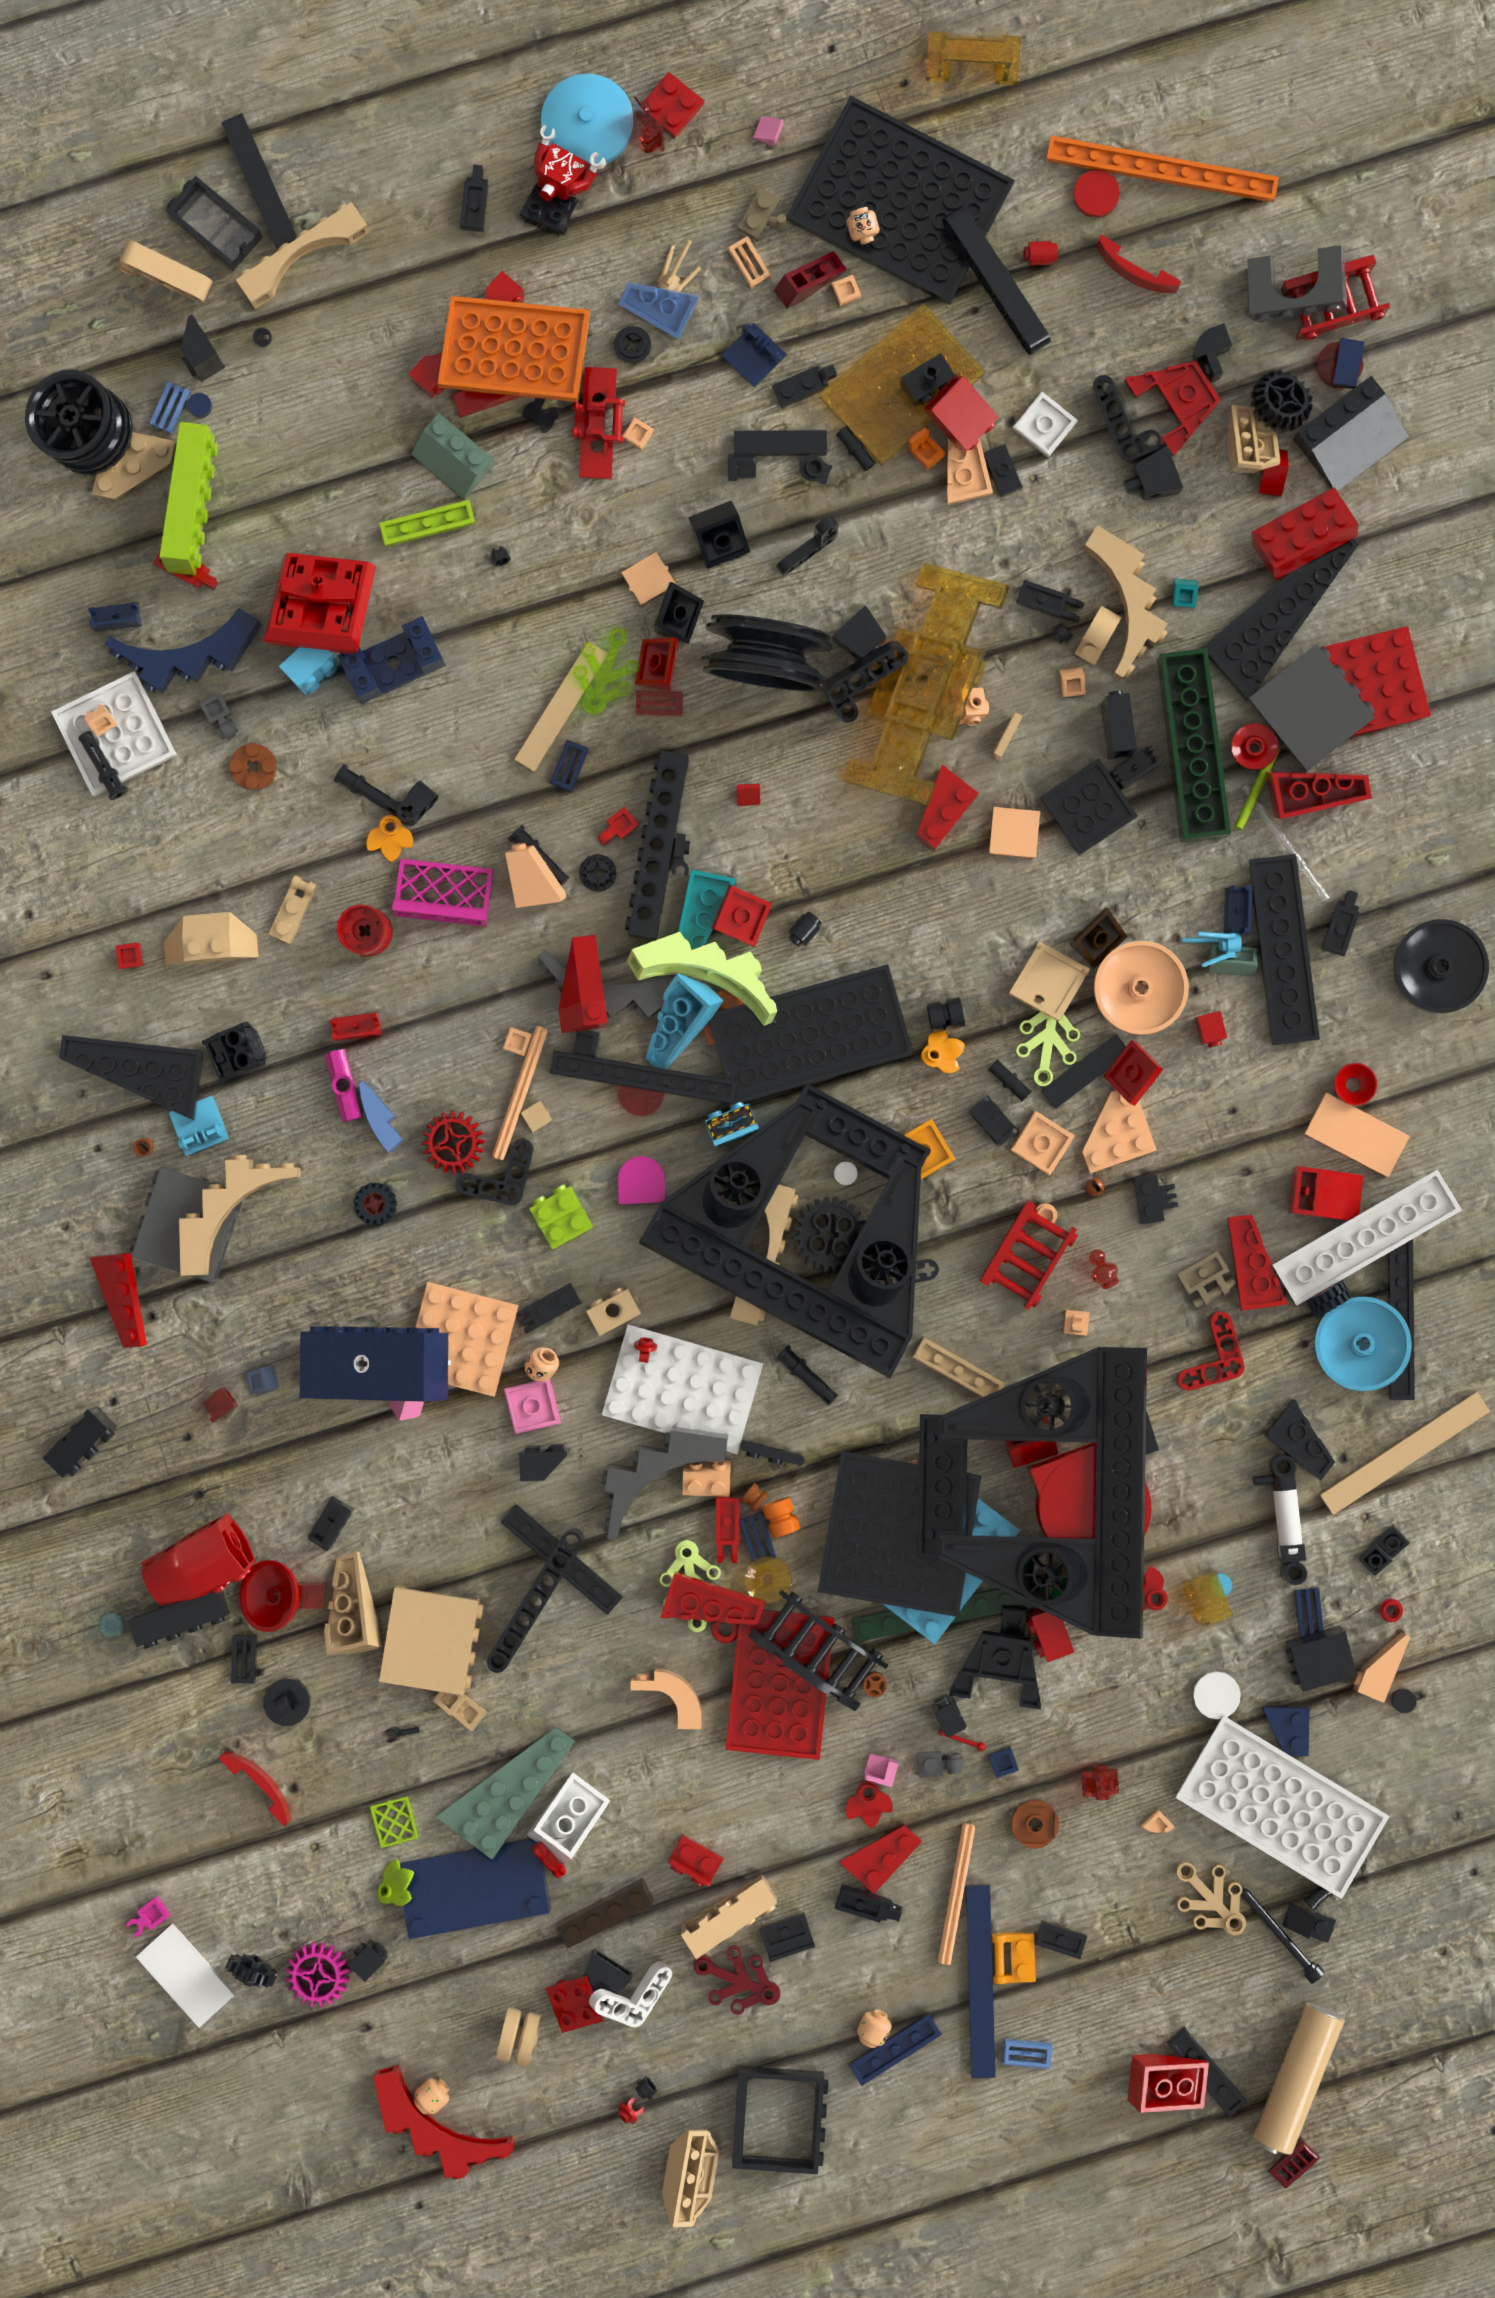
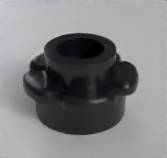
M1062 623L1056 627L1053 626L1055 631L1052 635L1060 644L1063 642L1068 644V641L1073 637L1072 634Z
M647 2076L637 2080L638 2086L636 2091L642 2099L647 2097V2099L652 2100V2096L657 2093L654 2083Z

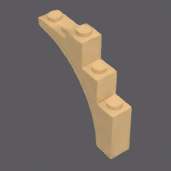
M1097 525L1084 545L1083 551L1095 559L1109 574L1119 592L1124 607L1126 621L1125 645L1121 660L1113 674V678L1120 682L1124 676L1128 678L1134 670L1135 666L1132 665L1136 657L1140 659L1147 649L1144 643L1152 648L1156 642L1161 644L1168 633L1164 630L1168 623L1144 609L1147 608L1149 610L1156 599L1153 596L1156 588L1133 575L1134 573L1138 576L1145 563L1142 562L1145 554Z
M233 1155L232 1160H225L226 1189H223V1184L209 1185V1189H202L203 1218H200V1213L186 1214V1218L179 1219L180 1276L208 1275L210 1254L215 1237L223 1221L234 1207L248 1195L266 1185L281 1180L301 1178L300 1168L294 1167V1163H280V1168H270V1164H256V1169H253V1160L246 1159V1155Z

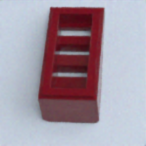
M1300 2136L1291 2155L1283 2154L1268 2172L1287 2189L1321 2157ZM1301 2150L1308 2155L1306 2158L1299 2153ZM1296 2156L1302 2163L1298 2165L1292 2158ZM1289 2162L1295 2170L1292 2172L1285 2164ZM1280 2169L1289 2175L1287 2179L1278 2172Z

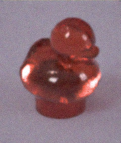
M1095 1249L1089 1256L1090 1262L1096 1265L1091 1278L1094 1282L1100 1284L1102 1289H1109L1119 1282L1117 1277L1118 1266L1113 1262H1105V1253L1100 1249Z

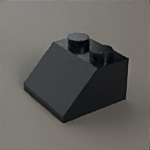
M192 314L188 316L181 350L185 356L181 359L193 377L198 376L201 382L224 369L225 366Z
M732 501L688 517L707 569L750 553L739 514Z

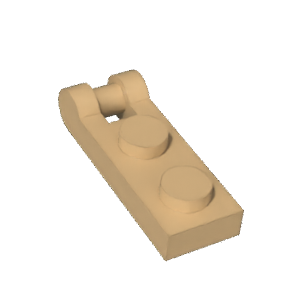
M297 875L293 877L290 888L269 931L270 936L290 945L292 944L316 891L317 884L304 882ZM298 889L305 892L303 898L296 896Z

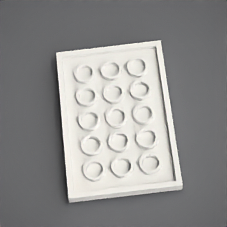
M628 1324L602 1415L665 1434L666 1432L671 1433L672 1426L727 1434L726 1451L738 1454L763 1363ZM643 1337L653 1339V1342L658 1345L656 1351L650 1352L648 1363L639 1362L640 1351L634 1348V1342Z

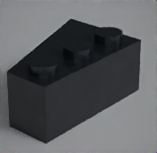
M99 1407L87 1409L83 1413L85 1416L77 1424L74 1423L70 1427V1431L63 1438H60L43 1457L62 1478L76 1475L82 1468L80 1464L85 1459L89 1461L99 1451L97 1447L102 1442L106 1444L114 1437L115 1433L113 1431L118 1426Z

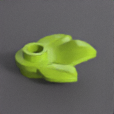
M397 1859L391 1861L385 1868L383 1882L378 1887L377 1896L379 1901L383 1904L394 1903L397 1906H404L411 1901V1894L406 1889L412 1880L414 1871L405 1868L400 1869V1862Z

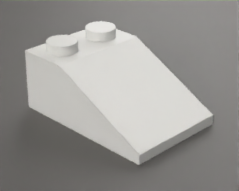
M571 1773L537 1818L527 1836L535 1842H542L546 1849H549L555 1857L565 1863L572 1859L610 1800L576 1774Z

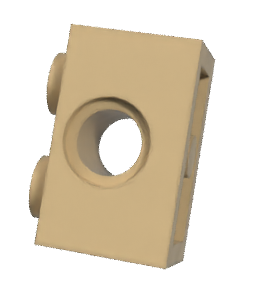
M621 1287L609 1293L612 1298L604 1302L600 1298L589 1304L591 1309L586 1312L599 1336L642 1314L629 1289L624 1291ZM611 1303L618 1305L620 1309L616 1317H610L607 1314V1306Z

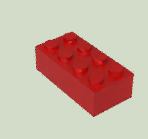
M1333 487L1252 531V545L1274 581L1357 537L1358 523L1336 488Z

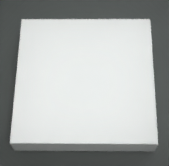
M1041 392L1016 422L1012 430L1049 458L1077 424L1078 420L1045 393Z

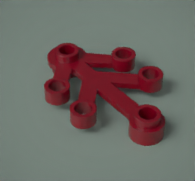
M732 1945L727 1949V1957L733 1962L737 1974L714 1965L712 1959L706 1954L694 1960V1970L697 1974L707 1975L709 1973L732 1983L730 1986L720 1990L714 1989L709 1993V2002L714 2006L721 2004L723 1999L744 1990H749L755 1994L742 2000L737 1998L731 2002L730 2009L735 2015L742 2014L745 2008L760 2002L767 2006L774 2005L780 1998V1988L775 1982L768 1980L763 1968V1959L758 1954H754L749 1958V1967L755 1970L759 1983L750 1980L741 1958V1949L736 1945ZM735 1949L738 1951V1955L732 1957L729 1952ZM753 1959H759L760 1964L758 1966H753L751 1961ZM701 1962L707 1964L708 1967L705 1970L699 1968L698 1965ZM771 1990L773 1995L768 1998L764 1995V1992ZM713 1994H718L720 1996V1999L718 2001H713L711 1996ZM735 2003H740L742 2005V2008L740 2010H735L733 2008V2005Z

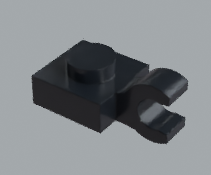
M676 833L674 863L671 867L672 875L676 874V868L679 866L685 869L684 876L689 874V866L684 862V855H689L690 841H686V834Z

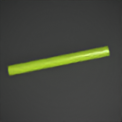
M1276 758L1269 766L1260 770L1234 825L1236 830H1243L1267 780L1266 771H1271Z

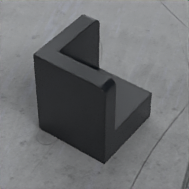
M728 454V481H737V478L756 477V454Z
M589 1030L577 1031L573 1053L596 1057L601 1034Z

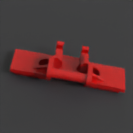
M584 367L583 405H580L579 402H573L575 427H572L571 434L574 439H581L579 478L612 480L613 444H622L624 439L621 436L622 411L625 406V400L616 399L617 368ZM596 395H603L605 397L602 402H592ZM613 408L612 435H605L606 410H612ZM596 440L601 441L604 445L602 451H592L590 448L592 442Z

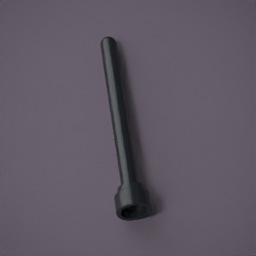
M1246 1888L1242 1889L1241 1896L1304 1968L1305 1978L1311 1984L1318 1981L1324 1975V1969L1318 1963L1310 1962L1252 1893Z

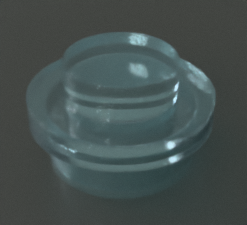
M109 1613L101 1619L100 1629L104 1635L115 1637L123 1631L124 1621L120 1615Z

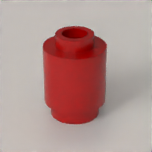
M1051 241L1028 242V246L1023 249L1024 261H1028L1029 266L1051 265L1052 262H1057V243H1052Z

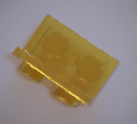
M1216 1571L1184 1581V1593L1189 1601L1191 1600L1194 1608L1192 1614L1197 1623L1209 1626L1233 1616Z

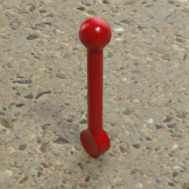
M939 1729L938 1735L945 1737L943 1731ZM956 1735L948 1737L976 1747L978 1751H984L986 1747L983 1742L976 1743Z

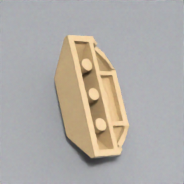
M1231 405L1226 440L1230 471L1256 473L1280 464L1277 432L1273 431L1271 425L1265 428L1266 422H1258L1260 416L1253 414L1254 407Z
M231 912L183 916L163 942L166 966L259 958L257 934Z
M686 2130L670 2145L662 2196L671 2227H693L696 2218L703 2212L712 2198L720 2151L708 2130Z

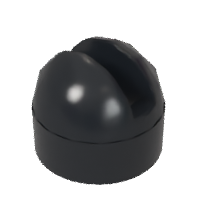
M260 327L254 331L253 340L258 346L266 347L272 342V334L268 329ZM269 335V339L258 340L257 336Z
M498 546L499 550L493 548L491 551V560L496 567L503 566L511 560L507 549L502 546Z

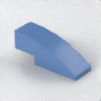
M362 1081L359 1083L360 1095L369 1124L387 1152L392 1153L405 1141L390 1124L396 1116L368 1084Z

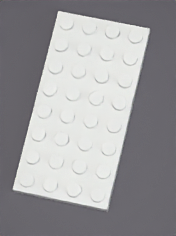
M1224 1715L1219 1720L1175 1796L1178 1800L1341 1899L1390 1817Z

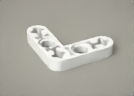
M655 1962L645 1974L631 1999L605 1989H599L591 1995L589 2004L595 2012L631 2027H638L646 2020L672 1977V1971L664 1962ZM651 1990V1994L643 1999L645 1992ZM619 2004H623L622 2008L618 2012L614 2013L615 2007Z

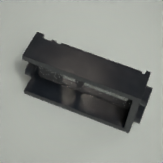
M197 176L192 180H188L184 184L179 196L171 199L167 205L166 212L169 218L232 271L238 267L263 238L258 227Z

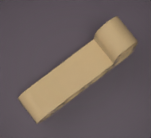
M127 240L116 266L118 270L134 277L139 274L202 304L212 284V280L207 276L131 240Z

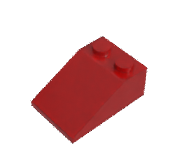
M1159 2054L1132 2055L1127 2101L1140 2113L1202 2109L1205 2105L1209 2062Z

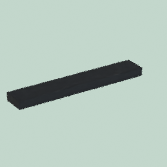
M241 113L221 123L278 250L281 245L291 243L297 239V236L246 120Z
M518 1504L501 1521L505 1527L546 1562L559 1542L557 1538ZM556 1555L554 1557L557 1565L563 1566L566 1564L564 1556ZM577 1556L574 1557L563 1575L567 1581L606 1615L623 1598L619 1592Z

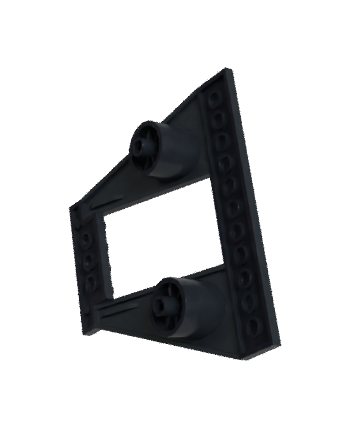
M806 1083L794 1104L662 1201L642 1235L639 1244L878 1373L891 1378L912 1338L921 1168L931 1150ZM805 1135L888 1179L829 1292L745 1247ZM728 1176L729 1180L727 1181L722 1177ZM714 1183H719L723 1186V1189L715 1190ZM752 1188L753 1194L746 1191V1189ZM724 1194L727 1201H724L719 1195ZM745 1197L752 1202L744 1205L742 1199ZM730 1201H732V1202H737L738 1205H733V1204H730L729 1202H730ZM874 1254L876 1259H873L868 1255ZM862 1261L870 1264V1267L863 1269ZM893 1267H898L899 1272L893 1270ZM871 1273L872 1277L875 1278L874 1281L867 1274ZM890 1276L896 1278L899 1282L891 1284ZM877 1280H880V1281H883V1280H884L885 1285L880 1284V1283H877L876 1281H877Z
M1097 1347L943 1415L920 1414L917 1558L940 1559L1093 1636L1143 1638L1147 1348ZM1055 1384L1065 1389L1060 1395L1055 1394ZM1050 1385L1049 1395L1046 1396L1042 1390ZM1067 1394L1070 1398L1071 1405H1065V1401L1063 1400V1398ZM1065 1408H1071L1068 1418L1063 1415ZM1045 1416L1049 1417V1426L1042 1421ZM1059 1417L1064 1424L1056 1429L1055 1418ZM968 1440L1097 1443L1095 1538L966 1535ZM1047 1553V1564L1043 1565L1039 1558ZM1052 1554L1061 1559L1057 1565L1052 1563ZM1036 1564L1039 1568H1037L1033 1573L1034 1566ZM1063 1564L1067 1568L1068 1575H1062L1060 1567ZM1062 1578H1068L1065 1589L1060 1584ZM1046 1586V1594L1039 1588ZM1052 1587H1056L1061 1592V1595L1053 1597Z

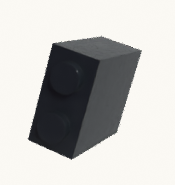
M1122 690L1109 692V696H1106L1101 703L1108 760L1131 757L1137 750L1130 693L1123 694Z
M1340 1625L1286 1641L1288 1649L1284 1650L1288 1663H1292L1294 1670L1290 1672L1293 1684L1298 1685L1302 1692L1357 1676L1347 1635Z

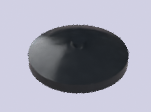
M1447 919L1427 921L1410 930L1400 941L1393 961L1394 978L1402 995L1417 1008L1430 1013H1451L1471 1004L1484 989L1489 974L1488 954L1478 935L1464 924Z

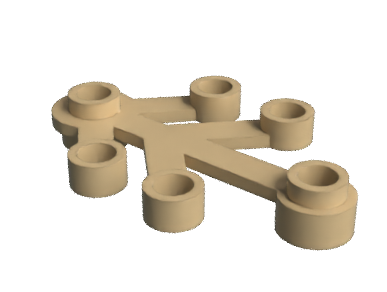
M1182 1861L1176 1866V1874L1179 1879L1184 1882L1189 1881L1206 1899L1190 1900L1186 1896H1181L1176 1902L1179 1910L1182 1912L1189 1910L1217 1911L1222 1917L1206 1918L1205 1915L1198 1913L1193 1917V1924L1197 1929H1205L1206 1927L1224 1928L1228 1934L1234 1936L1241 1934L1245 1930V1917L1239 1913L1242 1886L1237 1881H1231L1227 1885V1891L1231 1895L1230 1911L1223 1905V1884L1226 1869L1222 1864L1217 1863L1211 1867V1874L1214 1877L1213 1893L1196 1876V1869L1191 1862ZM1182 1867H1189V1872L1187 1874H1182ZM1216 1868H1222L1223 1872L1221 1875H1215ZM1233 1885L1239 1886V1890L1236 1893L1231 1892ZM1183 1900L1188 1901V1906L1185 1908L1180 1907V1903ZM1198 1918H1204L1202 1925L1196 1924ZM1237 1919V1925L1234 1927L1230 1926V1921Z

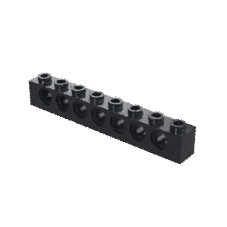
M661 750L660 756L655 757L654 770H657L656 779H651L649 791L653 793L652 802H647L645 815L649 816L648 825H643L641 838L645 839L644 848L639 847L637 861L641 862L640 871L635 870L633 884L637 885L635 894L631 893L629 907L633 908L632 916H627L625 930L629 931V937L656 941L658 937L689 763V755ZM665 772H673L675 779L672 782H665L662 779ZM661 795H669L671 802L668 805H661L658 802ZM659 817H663L667 820V825L664 828H657L654 825V821ZM660 840L663 843V848L659 851H653L650 848L651 842ZM656 863L659 866L658 872L649 874L646 871L647 865ZM645 886H652L655 889L654 895L651 897L643 896V888ZM641 909H648L651 912V916L647 920H641L638 918V912Z

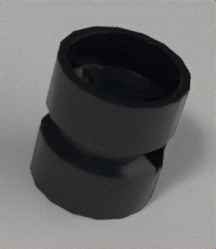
M959 997L946 999L944 1004L940 1001L927 1003L932 1033L945 1031L948 1026L951 1029L965 1027L964 1013Z

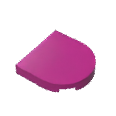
M644 1156L634 1157L621 1167L618 1174L619 1204L661 1203L666 1199L665 1175L661 1166L655 1160Z

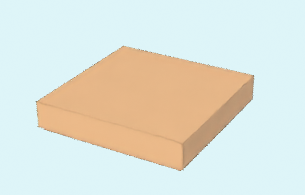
M993 807L989 854L1036 858L1040 811Z
M1034 1111L1010 1151L1050 1176L1075 1135L1037 1111Z

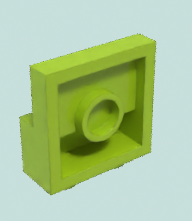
M565 1184L554 1189L553 1196L547 1199L545 1196H541L532 1201L533 1207L529 1208L552 1250L594 1228L572 1186L566 1188Z

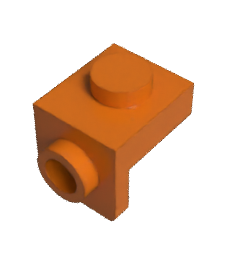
M926 427L914 432L909 438V453L925 469L929 470L945 456V451L929 437V430Z

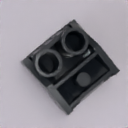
M242 1022L202 1041V1044L208 1050L219 1077V1084L228 1082L246 1072L266 1065L265 1049L258 1032L249 1022Z

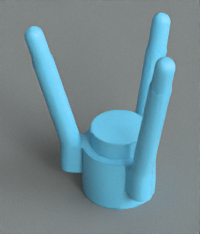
M1198 932L1197 936L1208 938L1181 939L1182 943H1218L1219 950L1226 953L1202 963V967L1228 958H1235V953L1240 952L1242 948L1241 937L1238 933Z

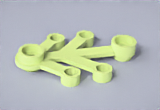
M1039 1012L1030 1020L1023 1021L1019 1026V1030L1022 1034L1029 1035L1033 1032L1036 1025L1047 1019L1046 1028L1028 1042L1018 1045L1016 1054L1020 1058H1025L1030 1054L1031 1050L1043 1042L1040 1067L1035 1071L1033 1079L1038 1086L1045 1087L1053 1080V1074L1049 1070L1053 1044L1062 1055L1064 1064H1074L1077 1056L1073 1051L1069 1050L1055 1031L1056 1020ZM1063 1015L1058 1023L1066 1031V1039L1069 1042H1076L1080 1038V1031L1074 1028L1066 1016ZM1023 1024H1029L1031 1026V1030L1029 1032H1025L1022 1029ZM1070 1031L1077 1033L1076 1039L1069 1037ZM1021 1046L1026 1047L1027 1054L1021 1055L1019 1048ZM1066 1054L1073 1055L1072 1062L1065 1060ZM1040 1073L1046 1074L1047 1079L1045 1082H1041L1038 1079Z
M684 1540L677 1545L675 1549L676 1560L667 1572L661 1574L660 1583L665 1587H669L671 1582L668 1584L664 1583L662 1580L663 1576L669 1575L673 1579L674 1573L678 1572L683 1565L685 1575L703 1581L705 1580L695 1573L694 1564L706 1571L708 1578L711 1580L718 1579L721 1570L717 1565H711L698 1555L699 1550L694 1542ZM685 1548H689L692 1552L688 1557L682 1554ZM712 1568L718 1570V1575L715 1577L709 1574V1570ZM694 1619L688 1620V1627L694 1632L703 1631L707 1624V1621L701 1620V1626L695 1627L692 1623Z

